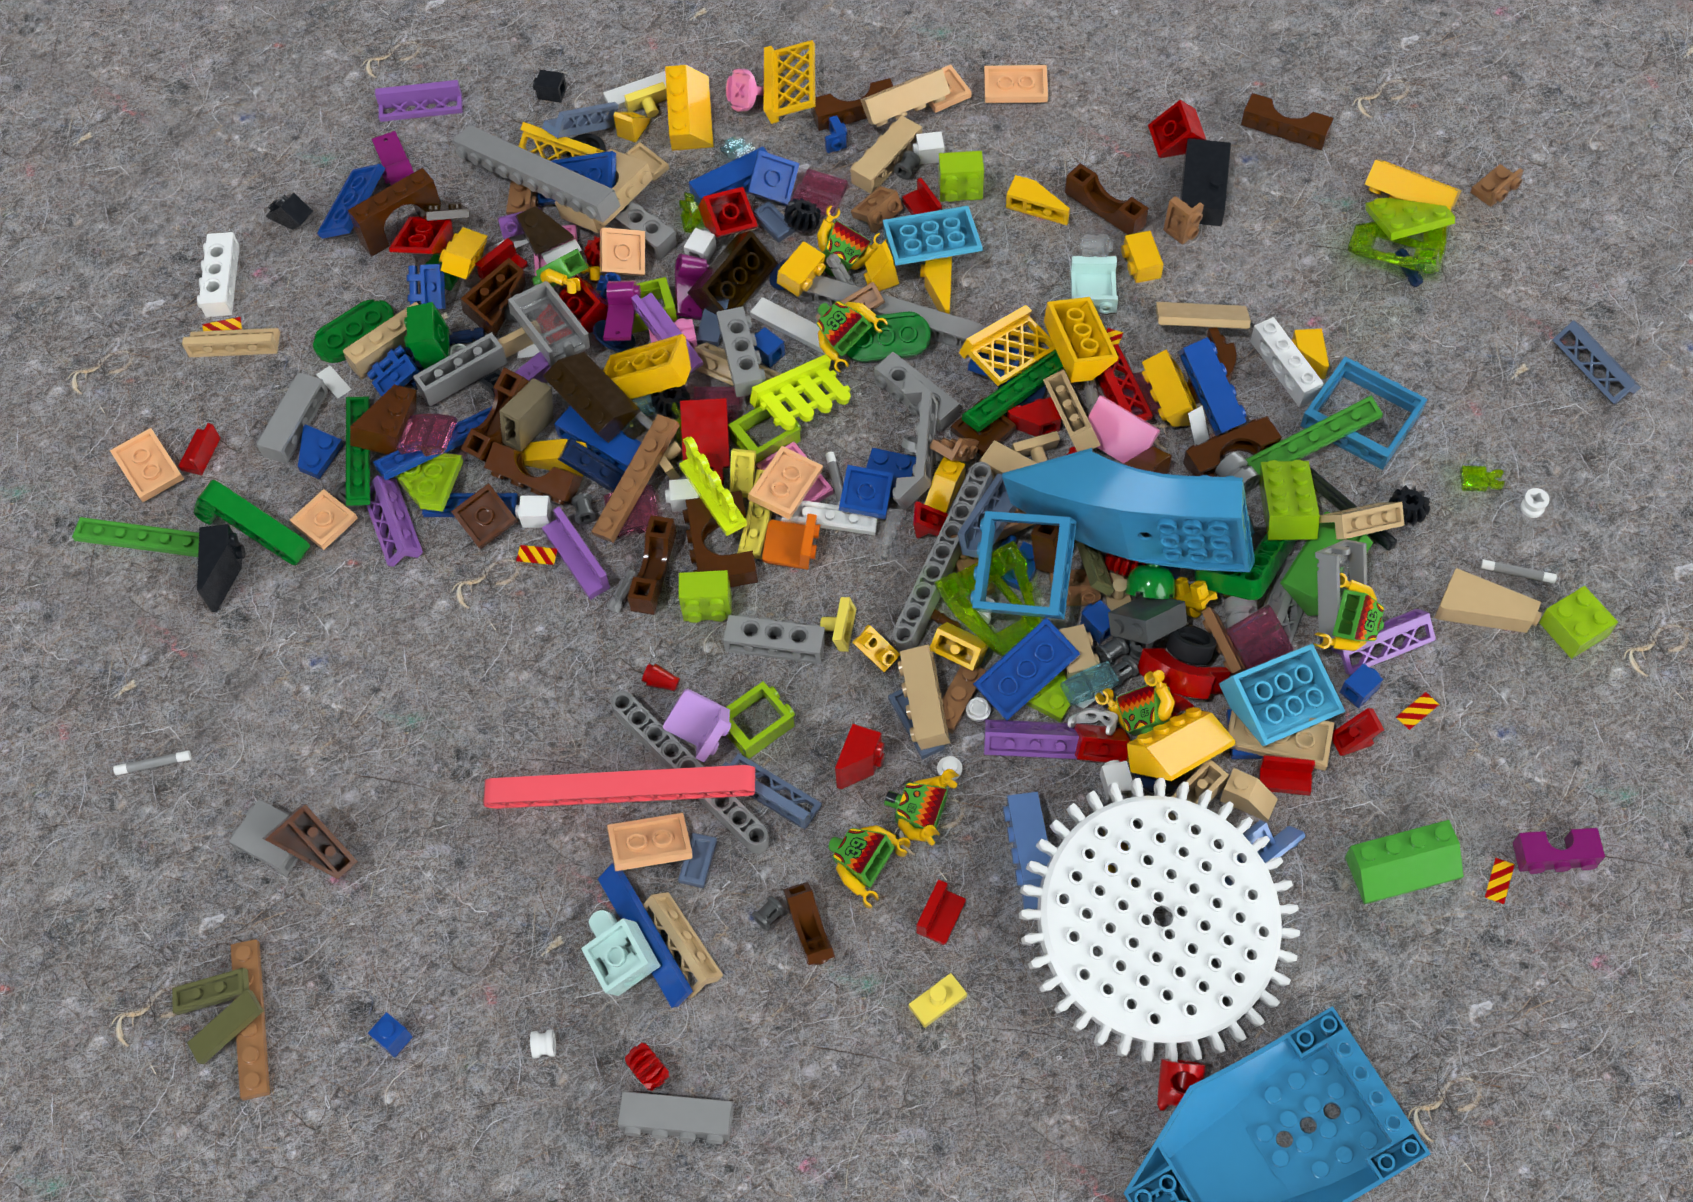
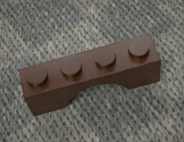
M888 78L870 83L867 94L854 101L839 100L832 94L815 97L816 107L811 108V114L818 131L830 129L829 118L836 115L840 122L844 124L867 119L861 99L892 87L891 79Z
M1252 93L1244 109L1241 125L1322 150L1330 133L1334 118L1312 112L1303 118L1285 117L1275 109L1273 99Z
M1081 163L1066 176L1065 193L1128 235L1135 234L1146 225L1149 209L1147 206L1133 197L1124 201L1112 197L1102 187L1098 175Z
M505 367L503 368L493 387L495 397L489 415L482 424L470 430L461 450L486 463L493 442L502 443L499 411L529 382L526 378Z
M1268 416L1261 419L1256 418L1245 426L1232 428L1224 435L1214 436L1203 444L1189 447L1185 452L1183 464L1191 476L1211 474L1216 477V468L1220 463L1221 457L1233 451H1244L1255 455L1280 442L1282 436Z
M493 442L484 468L491 470L490 475L499 479H504V477L510 478L511 484L521 488L524 485L531 487L530 492L540 496H544V493L551 496V501L564 505V502L572 503L571 499L577 494L583 478L580 475L558 467H553L543 476L534 477L524 465L522 451L498 442Z
M650 515L645 533L642 565L638 575L632 579L627 597L630 609L633 612L655 615L677 534L673 518Z

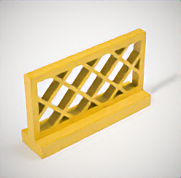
M810 40L774 50L772 45L764 47V112L770 123L779 122V116L816 107L814 41ZM809 49L804 56L799 55L803 50ZM790 55L784 62L780 60V56ZM795 58L800 60L794 67L790 66ZM805 63L808 64L809 67L804 72L800 71V68ZM785 69L790 70L785 77L780 76ZM795 74L799 75L794 83L789 81ZM805 79L809 80L804 88L799 86ZM786 84L790 86L785 93L780 92ZM795 90L800 91L794 99L790 97ZM805 95L809 96V101L799 102ZM785 100L790 102L786 107L780 108Z
M526 122L522 123L520 129L523 131L518 147L527 150L526 143L528 138L534 139L537 148L529 152L534 154L539 152L541 157L546 159L542 149L551 145L555 154L547 158L549 161L556 158L562 159L561 156L567 152H570L572 157L605 152L568 137L556 138L544 129Z
M1024 305L967 338L959 354L964 359L970 357L997 386H1000L1054 351L1055 347L1046 332L1029 316L1032 310L1027 305ZM1028 325L1033 334L1024 332L1023 327ZM1009 335L1019 337V342L1009 340ZM1023 338L1033 340L1034 346L1024 344ZM1038 342L1045 343L1049 348L1038 347ZM994 344L1004 345V351L994 349ZM1009 347L1019 349V354L1010 353ZM1024 350L1034 352V357L1024 356ZM978 353L989 354V360L983 359ZM994 355L1003 357L1004 363L994 361ZM1009 359L1019 360V366L1009 365ZM994 368L1004 370V375L1000 377L994 371Z

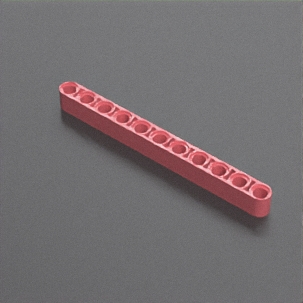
M733 765L489 778L485 780L483 805L487 808L502 809L751 796L755 794V767Z

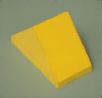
M614 112L617 136L636 143L650 123L651 118L635 112Z

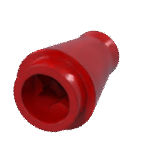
M649 663L642 677V682L646 683V686L671 690L673 692L676 691L680 678L656 663L654 665Z

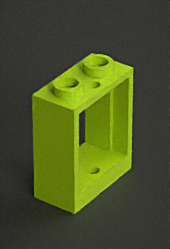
M666 277L637 283L641 287L640 299L650 293L656 299L662 298L663 309L673 322L677 320L675 305ZM635 314L632 333L649 330L640 316Z
M759 406L728 424L729 435L739 449L756 451V468L757 463L777 452L781 446L785 447L792 442L797 444L801 441L800 431L802 429L797 420L794 429L787 430L762 446L757 447L745 431L772 416L767 410L763 411Z
M764 681L726 707L730 709L729 722L731 723L730 730L726 736L739 752L748 759L795 727V713L787 703L784 705L779 700L780 696L773 686L768 687ZM762 697H765L780 714L781 718L749 740L732 719Z

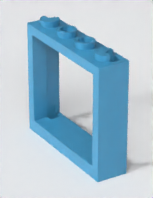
M1345 356L1305 411L1300 426L1306 429L1327 418V416L1319 411L1343 377L1411 412L1388 448L1357 432H1353L1333 442V444L1383 470L1423 412L1427 399L1417 392L1401 386L1398 382L1392 381L1380 375L1377 371H1373Z
M985 511L984 518L980 522L982 538L981 542L977 545L979 560L978 566L974 569V580H976L975 590L972 591L970 598L973 605L972 608L979 612L1065 619L1077 522L1071 517ZM996 521L1060 526L1049 607L986 602Z

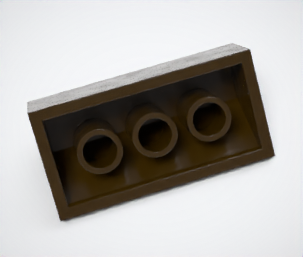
M750 230L736 235L687 293L702 310L706 309L716 315L718 311L724 310L718 301L729 299L727 310L742 307L778 263Z
M585 352L559 359L543 375L549 384L584 421L608 443L641 411Z

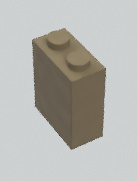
M532 378L499 411L502 443L523 451L554 420L552 387Z

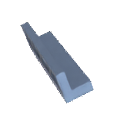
M611 102L559 112L558 118L544 120L542 129L556 138L613 128L614 112H617L619 104Z
M1573 320L1552 339L1613 404H1617L1629 392L1635 394L1641 388L1578 322ZM1570 332L1576 336L1575 346H1565L1561 340ZM1588 349L1591 352L1590 362H1581L1579 360V350ZM1595 365H1604L1607 368L1606 378H1596L1594 376ZM1610 382H1620L1625 387L1615 397L1609 392Z
M1002 474L996 475L958 532L962 555L979 558L977 555V545L981 542L982 538L980 522L984 518L985 511L1014 513L1017 509L1016 506L1010 503ZM996 521L993 544L1008 522Z
M739 753L730 764L726 761L722 766L738 765L741 762L744 765L755 767V772H757L755 773V779L765 777L770 780L771 787H767L755 780V794L750 797L804 830L822 807L821 802ZM787 790L790 792L792 799L788 800L775 791ZM807 802L813 807L808 812L797 804Z

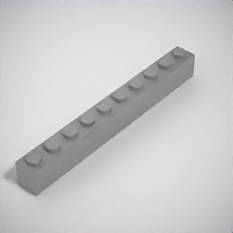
M467 126L452 140L456 148L455 152L460 158H465L475 165L486 168L490 172L493 171L503 178L514 181L518 185L521 184L533 192L536 191L546 198H551L561 205L572 208L576 212L586 214L591 219L604 222L621 206L614 189L474 126Z

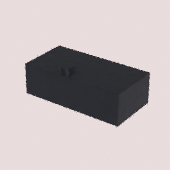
M1190 138L1187 140L1180 200L1187 203L1191 208L1200 202L1204 205L1203 217L1199 224L1222 226L1226 205L1230 142Z

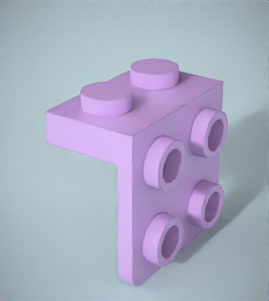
M685 689L664 721L663 728L696 745V759L705 762L709 755L713 756L719 746L718 740L720 737H725L730 730V709L690 689Z

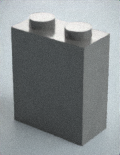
M1141 596L1108 612L1111 636L1144 644H1150L1187 625L1185 601L1171 598L1154 599Z

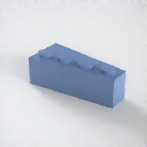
M1038 792L1007 795V806H1003L1005 822L1009 821L1010 827H1007L1009 843L1013 842L1014 847L1011 848L1013 864L1017 865V870H1015L1017 886L1020 885V889L1023 885L1030 884L1040 887L1043 877L1026 869L1030 861H1036L1047 866L1051 858L1036 847L1040 839L1048 841ZM1021 894L1024 910L1036 909L1038 907L1037 897Z

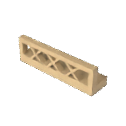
M279 328L190 332V337H183L182 345L189 357L277 354L280 331Z
M707 342L696 346L694 350L703 361V365L696 369V371L733 386L725 350ZM758 364L759 369H764L766 381L781 374Z
M1402 502L1369 504L1320 515L1319 523L1335 522L1336 539H1348L1404 526Z
M669 892L651 895L643 906L646 911L651 908L654 913V925L660 935L661 929L665 930L668 934V943L666 945L672 956L674 957V950L679 951L681 954V965L678 966L687 982L688 971L692 972L698 980L693 987L690 985L693 992L688 998H693L706 984L718 982L723 974Z

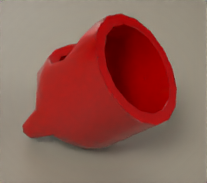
M1161 1058L1157 1100L1159 1110L1165 1111L1168 1106L1177 1107L1189 1086L1204 1079L1206 1065L1179 1059L1177 1062H1173L1167 1058Z

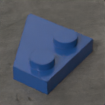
M305 424L303 426L298 460L300 472L320 479L344 446L342 439Z

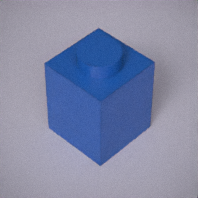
M764 327L759 332L754 333L757 346H754V350H759L761 362L771 368L785 355L784 341Z
M1101 600L1094 605L1092 603L1087 605L1082 610L1080 625L1084 624L1085 630L1091 633V636L1099 645L1111 636L1108 612L1111 610Z
M1363 663L1344 681L1339 693L1357 708H1360L1378 691L1383 678L1380 677L1375 669L1369 668Z
M387 1012L368 1032L371 1038L394 1058L413 1038L409 1031Z

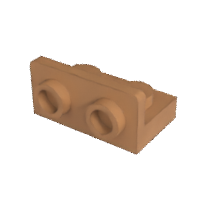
M1499 164L1472 187L1470 193L1492 207L1497 201L1502 202L1509 191H1514L1520 186L1524 170L1519 168L1513 173Z
M511 180L506 214L510 215L526 211L534 206L538 207L537 192H533L521 184L518 185Z
M879 186L851 210L853 218L867 222L870 231L875 233L883 226V220L893 218L903 209V205L896 190Z
M1173 197L1169 201L1163 230L1182 245L1189 239L1193 240L1199 233L1198 227L1203 217L1204 205L1200 202L1191 208L1178 197Z
M947 438L942 440L933 439L929 448L952 461L969 462L977 454L979 441L970 438H958V440L953 438L951 440Z
M1085 569L1071 570L1066 606H1084L1091 603L1094 605L1100 600L1101 592L1090 586ZM1049 573L1050 587L1052 590L1053 573Z

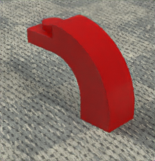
M1143 648L1138 664L1139 673L1143 677L1150 671L1161 670L1165 676L1162 683H1165L1170 688V692L1199 699H1208L1210 694H1223L1219 683L1228 679L1231 673L1226 667H1196L1185 664L1171 656L1164 648Z

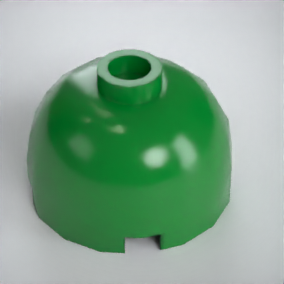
M1139 565L1132 569L1128 575L1125 593L1135 596L1136 592H1140V595H1143L1144 598H1174L1175 579L1167 568L1160 565Z

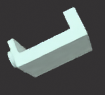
M1072 256L1070 269L1071 299L1090 297L1097 313H1116L1118 305L1116 292L1117 257Z

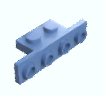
M1261 820L1243 833L1251 844L1260 837L1268 836L1270 841L1264 848L1257 851L1264 863L1272 858L1281 857L1305 838L1303 831L1291 826H1287L1273 837L1267 823ZM1237 855V861L1239 863H1244L1240 856ZM1225 877V883L1231 886L1232 880L1229 877Z

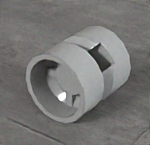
M1234 452L1225 457L1216 468V473L1219 477L1235 476L1243 478L1245 494L1251 491L1260 480V475L1252 466H1247L1248 462L1239 452Z
M1234 596L1228 597L1224 601L1225 615L1229 616L1226 619L1227 635L1235 639H1246L1257 635L1259 624L1256 616V600H1247Z

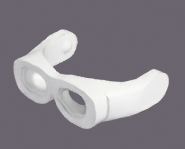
M1085 708L1068 719V727L1074 728L1076 723H1095L1100 720L1107 726L1106 735L1111 736L1116 730L1118 715L1111 711ZM1088 713L1096 714V718L1089 717ZM1104 716L1109 717L1110 721L1106 720Z

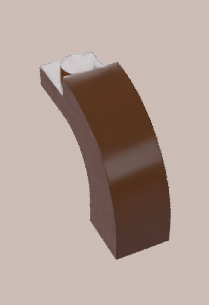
M1217 327L1209 328L1207 337L1210 342L1212 341L1215 344L1217 358L1220 363L1224 364L1227 371L1226 377L1230 383L1236 363L1234 342L1226 344L1224 335L1220 334ZM1188 378L1187 385L1195 403L1198 404L1200 401Z
M804 882L783 889L807 964L821 965L830 958L835 957L809 883Z

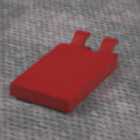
M727 399L680 401L683 461L688 459L683 439L692 437L697 444L698 451L706 456L710 468L717 472L722 485H724L723 469L730 468Z

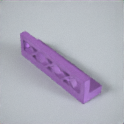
M458 80L375 89V96L379 105L380 122L463 113L462 92ZM457 101V106H446L449 102ZM428 104H436L433 109L425 108ZM408 106L416 107L413 111L405 110ZM384 109H395L392 113L384 114Z
M652 293L642 299L637 294L631 297L633 308L658 341L682 334ZM686 339L691 364L690 373L703 365V361Z
M377 475L370 482V505L366 506L387 565L394 567L404 556L418 558L423 551L397 480L390 478L385 481L382 476ZM376 490L375 500L373 501L371 494ZM380 507H382L383 510L381 520L379 517ZM387 524H388V527H389L388 538L386 537V534H385V533H386ZM395 543L397 552L393 555L392 550Z
M557 507L553 509L556 520L543 526V532L553 547L558 549L557 553L589 600L610 589L607 574L562 509Z
M1414 609L1384 621V627L1378 632L1377 639L1375 641H1367L1364 646L1356 651L1334 649L1333 646L1331 647L1334 653L1341 655L1345 672L1350 675L1363 663L1368 667L1433 642L1436 640L1430 614L1420 609ZM1424 625L1427 636L1420 639L1413 637L1418 627ZM1400 634L1406 636L1402 646L1398 648L1392 646L1396 636ZM1381 643L1385 645L1380 655L1375 657L1370 655L1375 644ZM1355 652L1362 653L1363 655L1359 663L1352 666L1349 655Z
M985 719L984 755L1077 759L1075 751L1079 736L1075 727L1069 728L1068 723Z

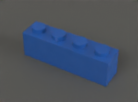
M762 146L689 181L690 195L699 206L703 196L739 187H744L745 192H747L757 151L767 152L766 149Z
M1207 337L1178 351V355L1203 406L1213 432L1217 436L1247 421L1243 406L1237 402L1236 390L1227 380L1226 368L1217 358V348Z
M571 406L554 423L558 437L568 440L571 438L574 441L586 443L587 449L623 471H626L642 443L637 439L629 438L623 431H620L609 443L606 442Z

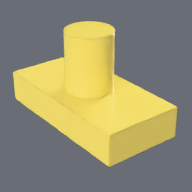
M661 82L624 95L625 107L628 112L644 108L647 117H655L659 113L656 103L667 100L664 83Z
M744 449L731 450L730 492L741 490L742 497L748 498L755 479L756 451Z
M850 597L840 598L837 617H822L820 621V626L825 627V631H834L832 641L838 651L848 652L856 615V607Z
M950 973L909 1003V1008L923 1027L926 1028L965 999L967 992Z

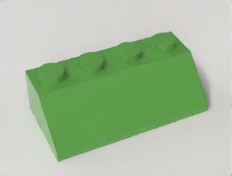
M1335 522L1319 523L1318 539H1308L1280 582L1307 616L1318 615L1317 571L1319 567H1317V563H1319V559L1315 558V552L1345 540L1336 539ZM1367 534L1346 539L1366 543V553L1373 544ZM1343 587L1340 588V596L1343 593Z
M1450 820L1350 846L1345 855L1364 905L1464 877L1460 843Z

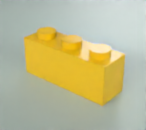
M462 227L458 234H454L452 242H448L446 250L443 249L439 259V262H442L441 271L467 279L476 266L475 263L484 254L488 236Z

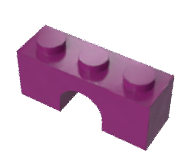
M1598 828L1571 829L1564 838L1566 850L1554 848L1547 839L1546 831L1519 833L1512 842L1519 872L1529 871L1530 874H1538L1555 869L1556 872H1565L1571 868H1581L1582 870L1597 868L1605 858Z

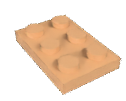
M1047 65L984 66L985 103L1048 102Z
M152 428L110 450L142 502L184 480Z
M781 446L750 491L748 500L790 520L821 474L823 465Z
M683 813L607 825L615 871L692 859V849Z

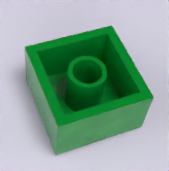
M429 302L407 307V317L404 318L407 335L404 336L406 347L413 352L415 360L419 361L424 369H427L450 356L449 327L434 303Z

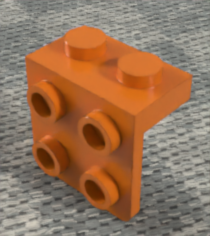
M807 514L806 525L770 520L766 532L762 561L769 564L808 570L810 559H815L817 545H813V539H818L820 525L816 524L817 515Z

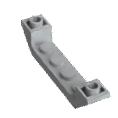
M906 373V380L902 385V391L911 404H918L920 419L916 424L918 442L914 446L916 464L913 465L914 477L897 478L896 487L893 488V498L902 509L909 508L931 486L934 450L929 447L933 439H935L938 401L932 392L911 373Z

